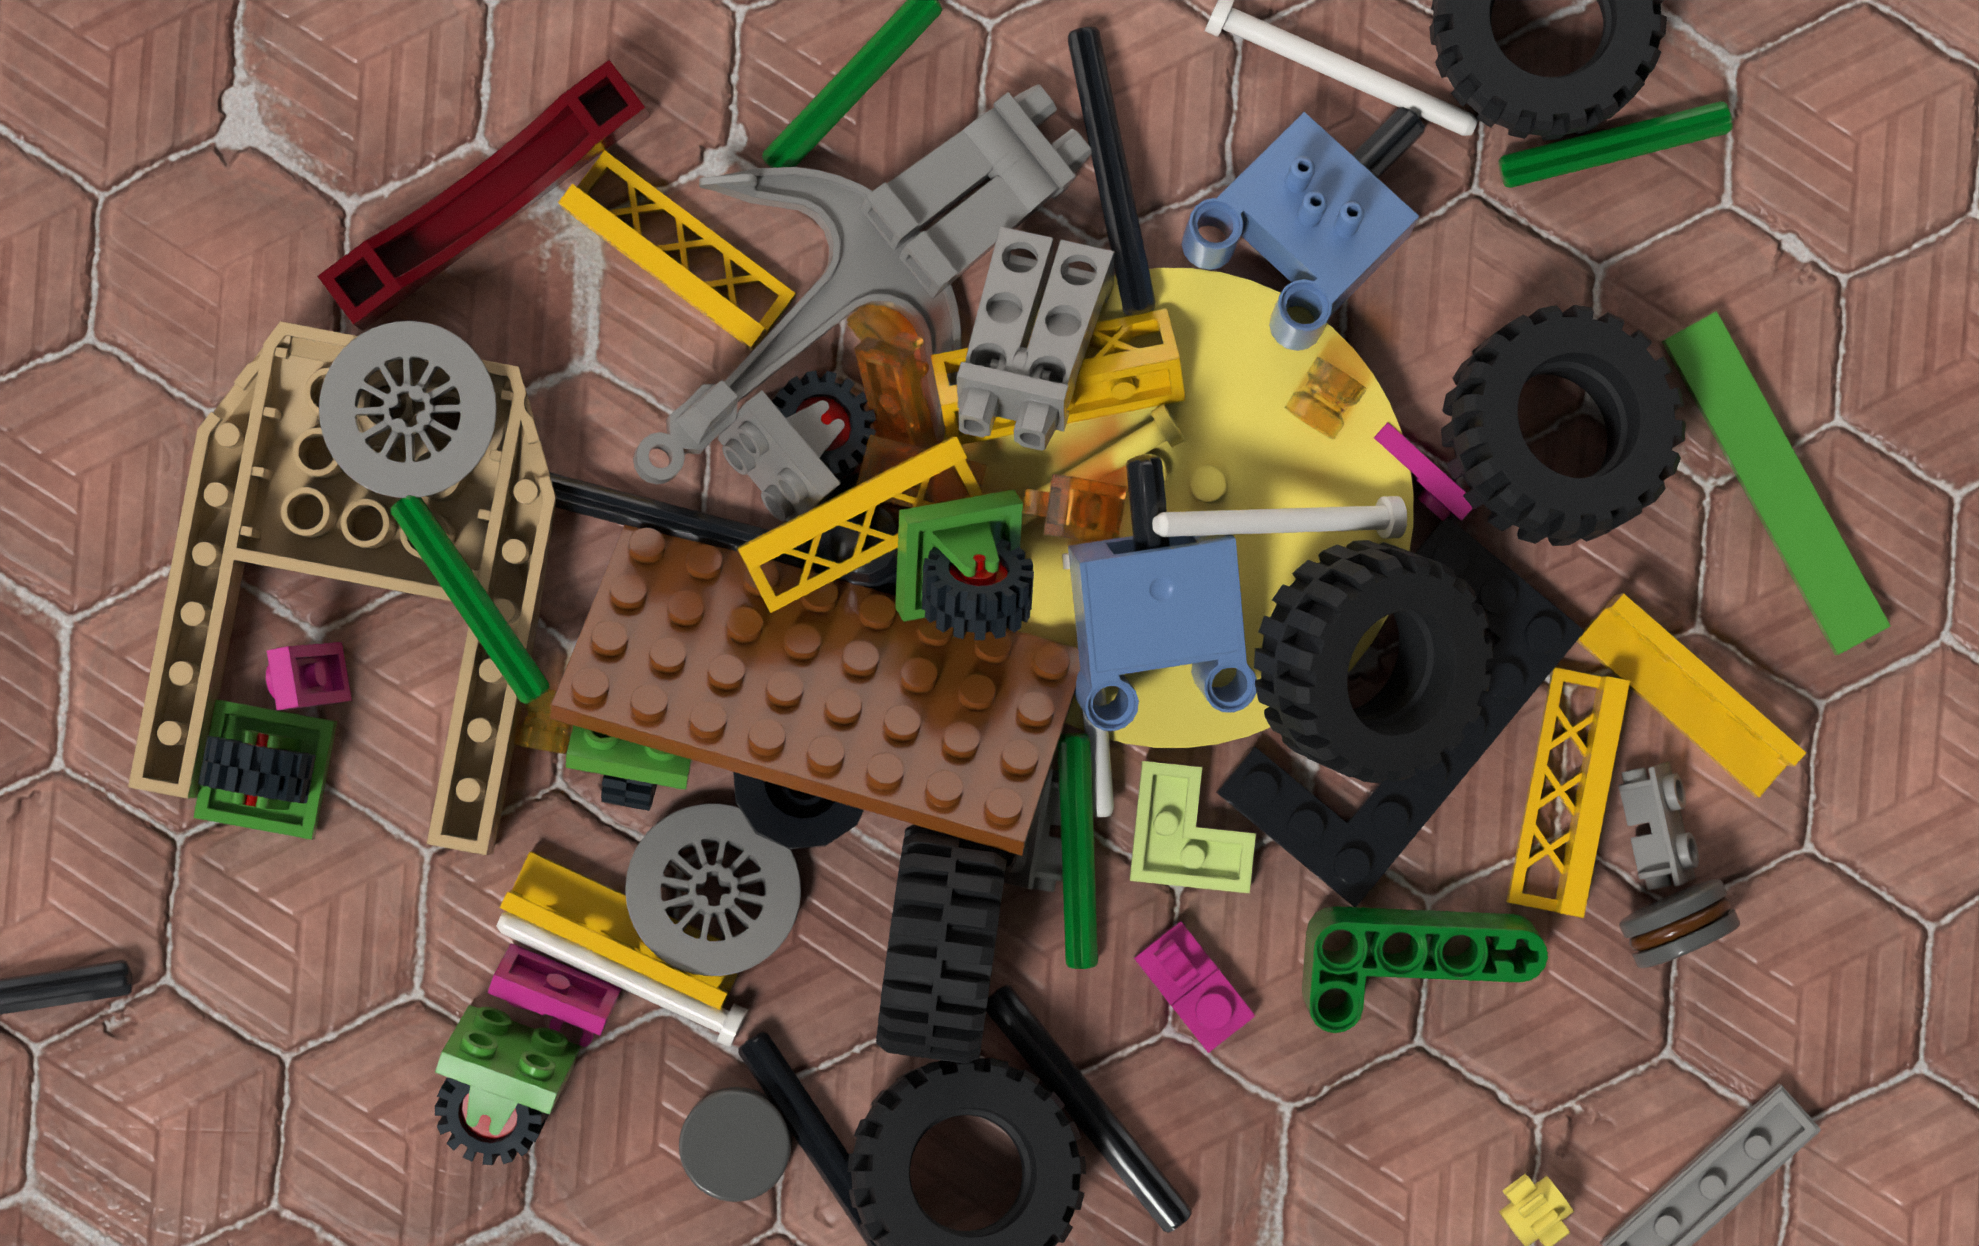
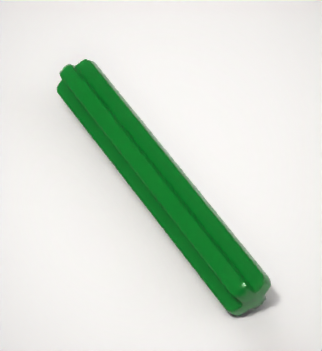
M907 0L763 151L762 158L770 168L796 167L941 14L942 6L938 0Z
M1719 101L1506 154L1498 160L1499 172L1505 187L1512 188L1725 135L1733 129L1732 116L1727 103Z
M408 495L406 498L398 500L390 508L391 514L520 702L528 704L541 697L550 688L549 682L423 499Z
M1067 733L1061 735L1058 744L1065 959L1068 968L1088 969L1096 967L1098 964L1091 744L1088 734Z

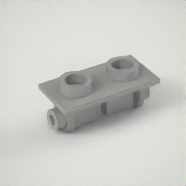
M1664 762L1648 768L1650 774L1648 779L1645 767L1621 772L1624 784L1618 785L1627 825L1632 826L1647 822L1650 824L1651 834L1630 838L1639 879H1645L1648 890L1671 885L1669 874H1672L1674 886L1695 879L1693 868H1697L1699 865L1696 841L1692 833H1685L1680 811L1686 805L1684 786L1680 776L1677 773L1672 774L1670 762Z
M1050 770L1022 856L1010 852L1007 854L1004 883L1027 889L1054 892L1056 880L1062 881L1061 838L1049 836L1050 825L1061 826L1059 771Z

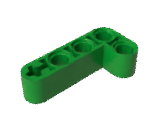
M1341 906L1326 907L1314 914L1306 930L1302 995L1314 1023L1324 1031L1340 1033L1354 1027L1361 1018L1364 1007L1366 976L1520 983L1530 981L1540 975L1546 966L1548 952L1544 941L1532 922L1516 914ZM1342 929L1352 933L1350 942L1341 950L1329 951L1322 947L1327 935L1335 930ZM1404 932L1411 935L1410 943L1405 950L1394 954L1386 953L1382 950L1384 942L1392 934ZM1465 935L1470 937L1468 948L1460 955L1448 956L1442 953L1444 944L1453 936ZM1487 936L1493 945H1487L1485 940ZM1523 939L1527 946L1518 947L1516 956L1509 957L1505 950L1514 949L1516 941ZM1339 988L1347 992L1345 1000L1336 1008L1326 1009L1318 1005L1321 995L1329 989Z

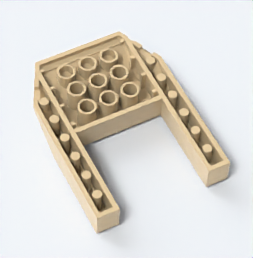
M280 321L263 343V348L254 360L248 363L236 378L231 390L214 412L211 411L197 429L129 779V788L187 799L197 798L207 736H209L215 700H219L245 562L451 601L391 514L390 508L401 498L376 493L354 481L334 460L322 435L319 418V400L324 379L338 354L358 336ZM403 359L388 363V368L398 385L402 386L404 383ZM413 359L414 386L418 385L429 365V361ZM482 360L489 372L496 395V422L491 442L480 462L465 478L444 491L421 498L532 658L540 615L556 495L520 367ZM442 368L437 369L426 389V393L433 391L450 380V376ZM378 369L368 379V384L385 394H389L391 388L381 370ZM457 388L436 399L433 405L460 404ZM366 390L361 392L358 408L381 407L384 405V401ZM408 393L400 396L401 407L393 410L394 419H404L409 427H413L418 424L416 416L419 412L425 410V404L423 401L416 402L412 400ZM461 413L435 414L433 418L451 430H457ZM384 415L360 416L358 421L362 433L382 422ZM432 426L427 428L430 438L438 452H440L451 441V437ZM392 427L369 440V445L376 452L380 453L392 432ZM404 434L401 435L393 449L390 460L397 462L406 461ZM416 434L415 461L419 462L430 458L431 453L420 435ZM468 627L427 844L481 855L494 854L523 703L520 702L470 627Z

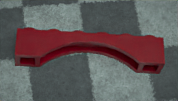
M609 59L560 95L519 134L463 178L409 215L362 242L317 277L352 324L363 331L603 153L604 150H607L650 118V115Z

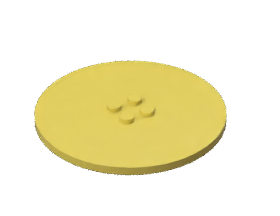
M1194 268L1149 269L1156 301L1153 311L1168 310L1180 357L1185 401L1165 404L1185 441L1173 448L1169 445L1168 441H1165L1143 454L1156 455L1162 460L1167 512L1376 506L1378 499L1382 496L1401 497L1407 509V527L1405 533L1400 538L1383 539L1379 536L1377 530L1233 535L1237 546L1246 658L1248 665L1254 671L1258 680L1262 678L1261 671L1254 668L1255 648H1262L1264 635L1259 633L1264 615L1271 617L1277 603L1272 601L1273 597L1283 584L1290 587L1296 580L1292 574L1307 560L1319 563L1318 555L1323 550L1337 544L1346 547L1352 541L1369 540L1378 544L1385 542L1410 551L1414 501L1411 471L1374 439L1387 422L1401 435L1402 431L1391 404L1374 374L1355 349L1328 323L1317 343L1308 349L1299 351L1287 349L1275 340L1271 334L1269 324L1271 314L1281 292L1252 280L1223 272ZM1114 275V285L1108 302L1103 303L1097 322L1131 316L1123 312L1116 275ZM1293 306L1287 309L1291 319L1297 323L1310 324L1314 322L1313 315L1304 307ZM1159 332L1135 336L1128 344L1139 349L1159 345L1162 342ZM1088 346L1084 359L1094 358L1100 350ZM1159 406L1066 424L1064 432L1055 430L1046 449L1043 451L1021 446L1014 441V435L963 444L961 446L967 456L965 460L983 495L1014 489L1021 499L1155 420L1151 411ZM945 432L943 441L947 439V437H946V432ZM1126 465L1021 526L1020 548L1026 552L1025 559L1031 558L1034 579L1030 618L1027 623L1022 621L1021 629L1018 631L1078 648L1070 569H1063L1062 554L1068 553L1069 545L1133 536ZM954 466L935 475L933 489L934 504L963 499L969 496ZM1388 615L1374 623L1359 640L1352 654L1348 672L1373 643ZM1192 664L1128 673L1124 675L1136 691L1139 700L1138 712L1133 721L1125 728L1109 731V739L1125 744L1153 748H1191L1221 744L1248 737L1270 728L1264 715V710L1269 706L1260 703L1256 693L1248 706L1234 713L1221 712L1213 708L1193 680L1191 673ZM1226 668L1217 673L1213 679L1212 687L1228 685L1236 675V668ZM1105 687L1106 704L1115 699L1118 694V687ZM1074 695L1066 723L1084 731L1083 710Z

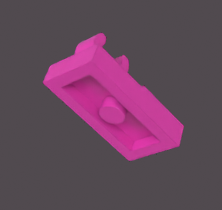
M1387 422L1374 439L1417 478L1415 482L1424 489L1417 499L1441 521H1444L1450 514L1459 521H1462L1472 510V506L1463 497L1466 492Z
M342 642L287 646L266 650L269 663L266 669V683L270 694L275 698L277 711L352 701Z
M1181 921L1133 957L1208 1053L1255 1017L1251 1009Z
M510 943L493 975L488 994L506 1000L516 1008L528 1009L541 1015L545 1013L552 1016L549 1029L559 1032L564 1022L582 1028L583 1034L579 1045L587 1047L592 1042L595 1034L601 1036L622 988Z

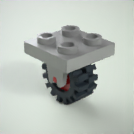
M816 370L806 372L800 380L796 376L789 380L783 389L779 390L772 401L761 390L741 407L736 414V421L718 437V440L723 445L722 451L728 463L738 473L742 475L747 474L762 491L761 498L766 508L774 517L781 521H789L824 503L840 485L841 479L845 475L848 477L864 460L871 450L869 445L875 440L876 429H870L871 424L876 420L874 409L865 411L863 407L868 402V397L864 391L855 396L850 390L856 383L848 378L842 384L836 383L837 373L826 371L822 378H818Z

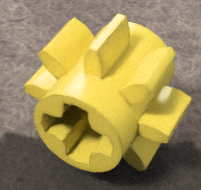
M1524 1174L1502 1190L1510 1203L1498 1212L1523 1246H1529L1537 1239L1543 1246H1554L1570 1234V1231L1562 1221L1574 1211L1547 1175L1534 1184Z

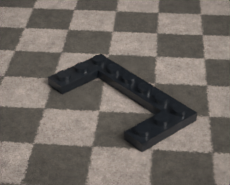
M1448 517L1436 526L1415 553L1446 565L1454 570L1456 577L1466 580L1475 591L1476 600L1474 603L1480 604L1484 608L1489 624L1486 630L1498 639L1492 646L1493 658L1486 660V671L1492 674L1488 691L1482 690L1477 705L1481 706L1482 709L1475 723L1468 721L1461 731L1466 737L1453 751L1444 749L1440 753L1442 760L1425 772L1415 768V775L1411 778L1397 782L1386 779L1378 783L1347 822L1256 747L1250 750L1216 791L1220 797L1353 907L1358 906L1585 632V630Z

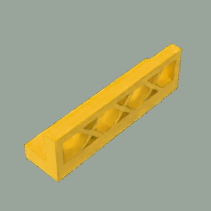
M605 150L576 187L574 184H571L558 201L563 210L752 351L761 343L796 296L794 291ZM609 169L627 182L631 207L607 210L588 195ZM636 190L654 204L638 206ZM658 211L667 212L675 218L679 243L655 246L642 236L639 214ZM632 215L634 229L618 217ZM684 226L699 236L701 240L686 242ZM712 246L723 254L726 279L703 282L690 272L687 250ZM680 251L681 264L666 253ZM731 261L750 275L733 277ZM760 282L778 295V298L759 323L738 308L735 285ZM728 287L729 300L715 291L714 288Z
M1167 309L1096 323L1089 346L1100 351L1094 358L1083 360L1075 390L1067 408L1069 411L1067 424L1185 401L1180 357ZM1159 332L1162 342L1159 345L1139 349L1128 344L1135 336ZM968 348L930 355L947 439L957 436L960 444L963 445L1014 435L1016 421L1000 417L995 418L990 436L982 438L962 433L959 430L957 385L949 386L947 374L959 371L961 362L966 361Z
M952 436L737 547L769 612L772 613L898 548V533L889 535L869 528L876 505L892 497L914 504L913 508L934 504L923 500L930 477L954 466L969 495L966 498L983 495L965 460L967 456L957 436ZM920 483L916 498L901 493ZM866 511L862 526L847 521ZM838 525L860 532L852 557L836 563L815 556L822 533ZM867 534L884 539L862 551ZM812 539L808 553L793 549ZM783 553L806 560L798 585L775 596L760 565ZM813 562L830 567L808 579Z
M1624 593L1614 595L1576 641L1619 679L1629 680V688L1755 798H1760L1786 766H1796L1806 754L1801 747Z
M1556 667L1552 670L1506 902L1584 918L1630 685L1629 680L1609 676H1596ZM1563 682L1596 688L1592 713L1574 726L1570 724L1559 708ZM1557 718L1565 732L1552 740ZM1589 725L1586 745H1584L1577 732ZM1570 737L1583 757L1581 771L1560 785L1547 766L1551 749ZM1546 777L1554 790L1541 798ZM1578 783L1573 804L1565 791ZM1559 796L1572 816L1569 831L1549 844L1536 825L1538 809ZM1534 835L1542 849L1529 857ZM1566 842L1563 863H1561L1553 850ZM1547 855L1560 874L1556 898L1550 899L1522 893L1527 868Z
M533 851L529 852L512 890L506 892L499 907L718 1010L724 1006L739 974L703 976L685 972L671 966L655 955L639 937L629 916L625 894ZM668 915L674 924H678L681 921ZM690 924L683 930L684 933L696 939L700 938L702 931ZM707 933L708 941H723L722 939Z

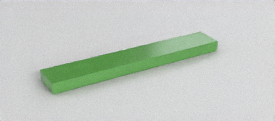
M1718 312L1710 314L1661 341L1834 655H1839L1891 626Z

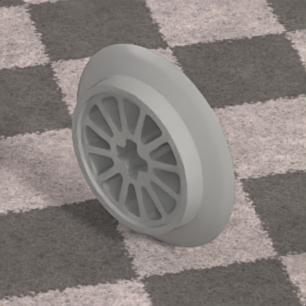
M399 321L383 324L362 333L343 348L330 366L323 382L319 400V418L322 435L326 446L337 464L348 476L365 488L379 494L397 498H406L408 495L415 496L416 498L433 495L450 488L465 478L485 454L491 442L496 422L497 406L493 383L489 372L478 354L465 341L452 332L433 324L418 321ZM403 359L404 383L402 386L398 385L388 368V363ZM413 359L429 361V365L418 385L414 386ZM442 368L450 376V380L433 391L426 393V389L437 369ZM378 369L381 370L391 388L389 394H385L368 384V379ZM457 388L460 404L433 405L436 399ZM366 390L384 401V405L381 407L358 408L361 392ZM408 393L412 400L416 402L423 401L425 404V410L419 412L416 416L418 424L413 427H409L404 419H394L393 410L401 407L400 396ZM461 413L457 430H451L435 421L434 415ZM384 415L382 422L362 433L358 421L360 416ZM429 426L451 437V441L440 452H438L427 432ZM392 427V432L380 453L376 452L369 445V440ZM404 434L406 461L397 462L390 460L393 449L401 435ZM416 434L420 435L431 453L430 458L419 462L415 461Z
M701 804L687 807L668 815L646 833L630 860L625 894L633 926L642 941L655 955L671 966L685 972L703 976H724L739 973L756 966L780 947L790 933L797 917L801 898V883L797 863L791 850L755 834L740 808L725 804ZM702 843H718L719 848L715 865H709ZM725 846H732L742 852L729 868L722 867ZM689 847H693L700 870L693 868L679 854ZM747 860H752L759 870L757 873L740 878L733 876ZM669 864H674L691 880L686 881L665 877L664 873ZM710 876L717 877L720 887H729L730 894L722 895L718 906H709L707 896L697 895L695 890L703 888L706 878ZM758 882L764 884V896L739 892L738 890ZM666 887L680 890L688 894L663 901L661 899V888ZM735 902L759 906L762 908L761 913L756 920H753L735 905ZM692 905L691 910L678 924H674L666 913L669 910ZM725 913L731 914L747 930L736 937L732 936ZM698 914H702L704 919L700 938L696 939L684 933L683 930ZM712 917H716L724 938L723 941L707 940L709 923Z

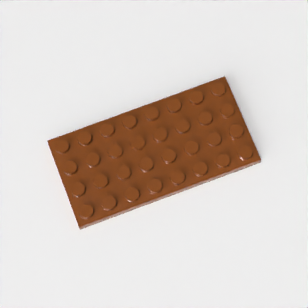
M624 525L552 701L550 719L1022 856L1075 695L1077 675L1080 671L1079 652L1076 647L1020 631L1014 633L1006 628L1005 637L995 639L992 632H986L985 640H974L975 633L966 632L964 639L953 637L954 628L951 627L943 633L936 629V621L929 623L926 618L903 622L895 608V595L854 585L839 579L770 613L739 552L662 534L652 528H637ZM773 560L760 565L775 596L798 585L803 571L801 568ZM810 571L808 579L818 573Z

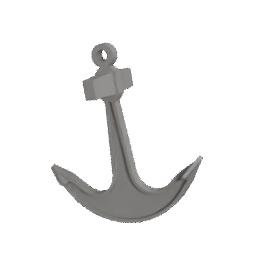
M799 167L755 168L720 176L700 178V188L716 191L752 204L799 210L813 218L824 231L829 245L828 265L822 277L725 382L721 380L717 384H703L684 404L666 419L667 434L662 432L652 433L641 441L633 457L634 468L638 475L646 482L653 484H664L674 479L683 467L686 454H701L718 435L736 421L737 404L741 399L851 313L867 306H885L900 312L913 325L920 343L923 389L933 424L934 437L944 438V421L930 355L961 349L960 318L951 284L932 299L899 258L904 246L921 232L919 231L894 251L860 209L866 195L872 192V190L839 175L820 170ZM958 372L947 374L949 386L957 385ZM652 449L663 450L669 458L668 466L658 468L652 465L649 460V451Z

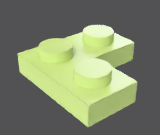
M1142 761L1129 880L1250 893L1256 833L1196 827L1202 767Z

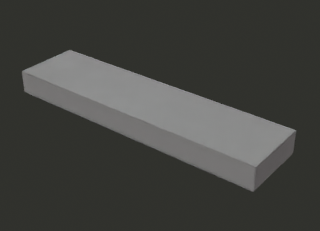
M1777 1084L1607 1235L1600 1244L1602 1246H1692L1817 1135L1821 1129L1781 1084Z

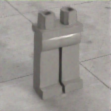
M1041 85L1033 86L1019 93L1014 98L1007 92L994 102V108L981 115L961 132L893 180L883 183L866 195L860 207L861 211L895 251L990 177L991 181L928 230L922 231L908 242L899 255V258L932 299L938 296L995 247L1000 226L1016 229L1050 198L1056 199L1066 191L1075 179V173L1091 155V147L1073 128L1053 144H1050L1037 127L1057 111L1054 101Z
M999 227L966 361L961 362L957 374L959 430L962 433L982 438L990 436L995 418H1005L1016 421L1014 427L1015 442L1023 447L1043 451L1046 449L1055 430L1065 431L1069 417L1067 408L1075 390L1081 365L1103 303L1108 302L1114 285V251L1060 240L1054 259L1053 238ZM1017 248L1029 250L1036 256L1037 260L1011 255V250ZM1075 261L1086 262L1095 269L1096 273L1071 268L1069 263Z

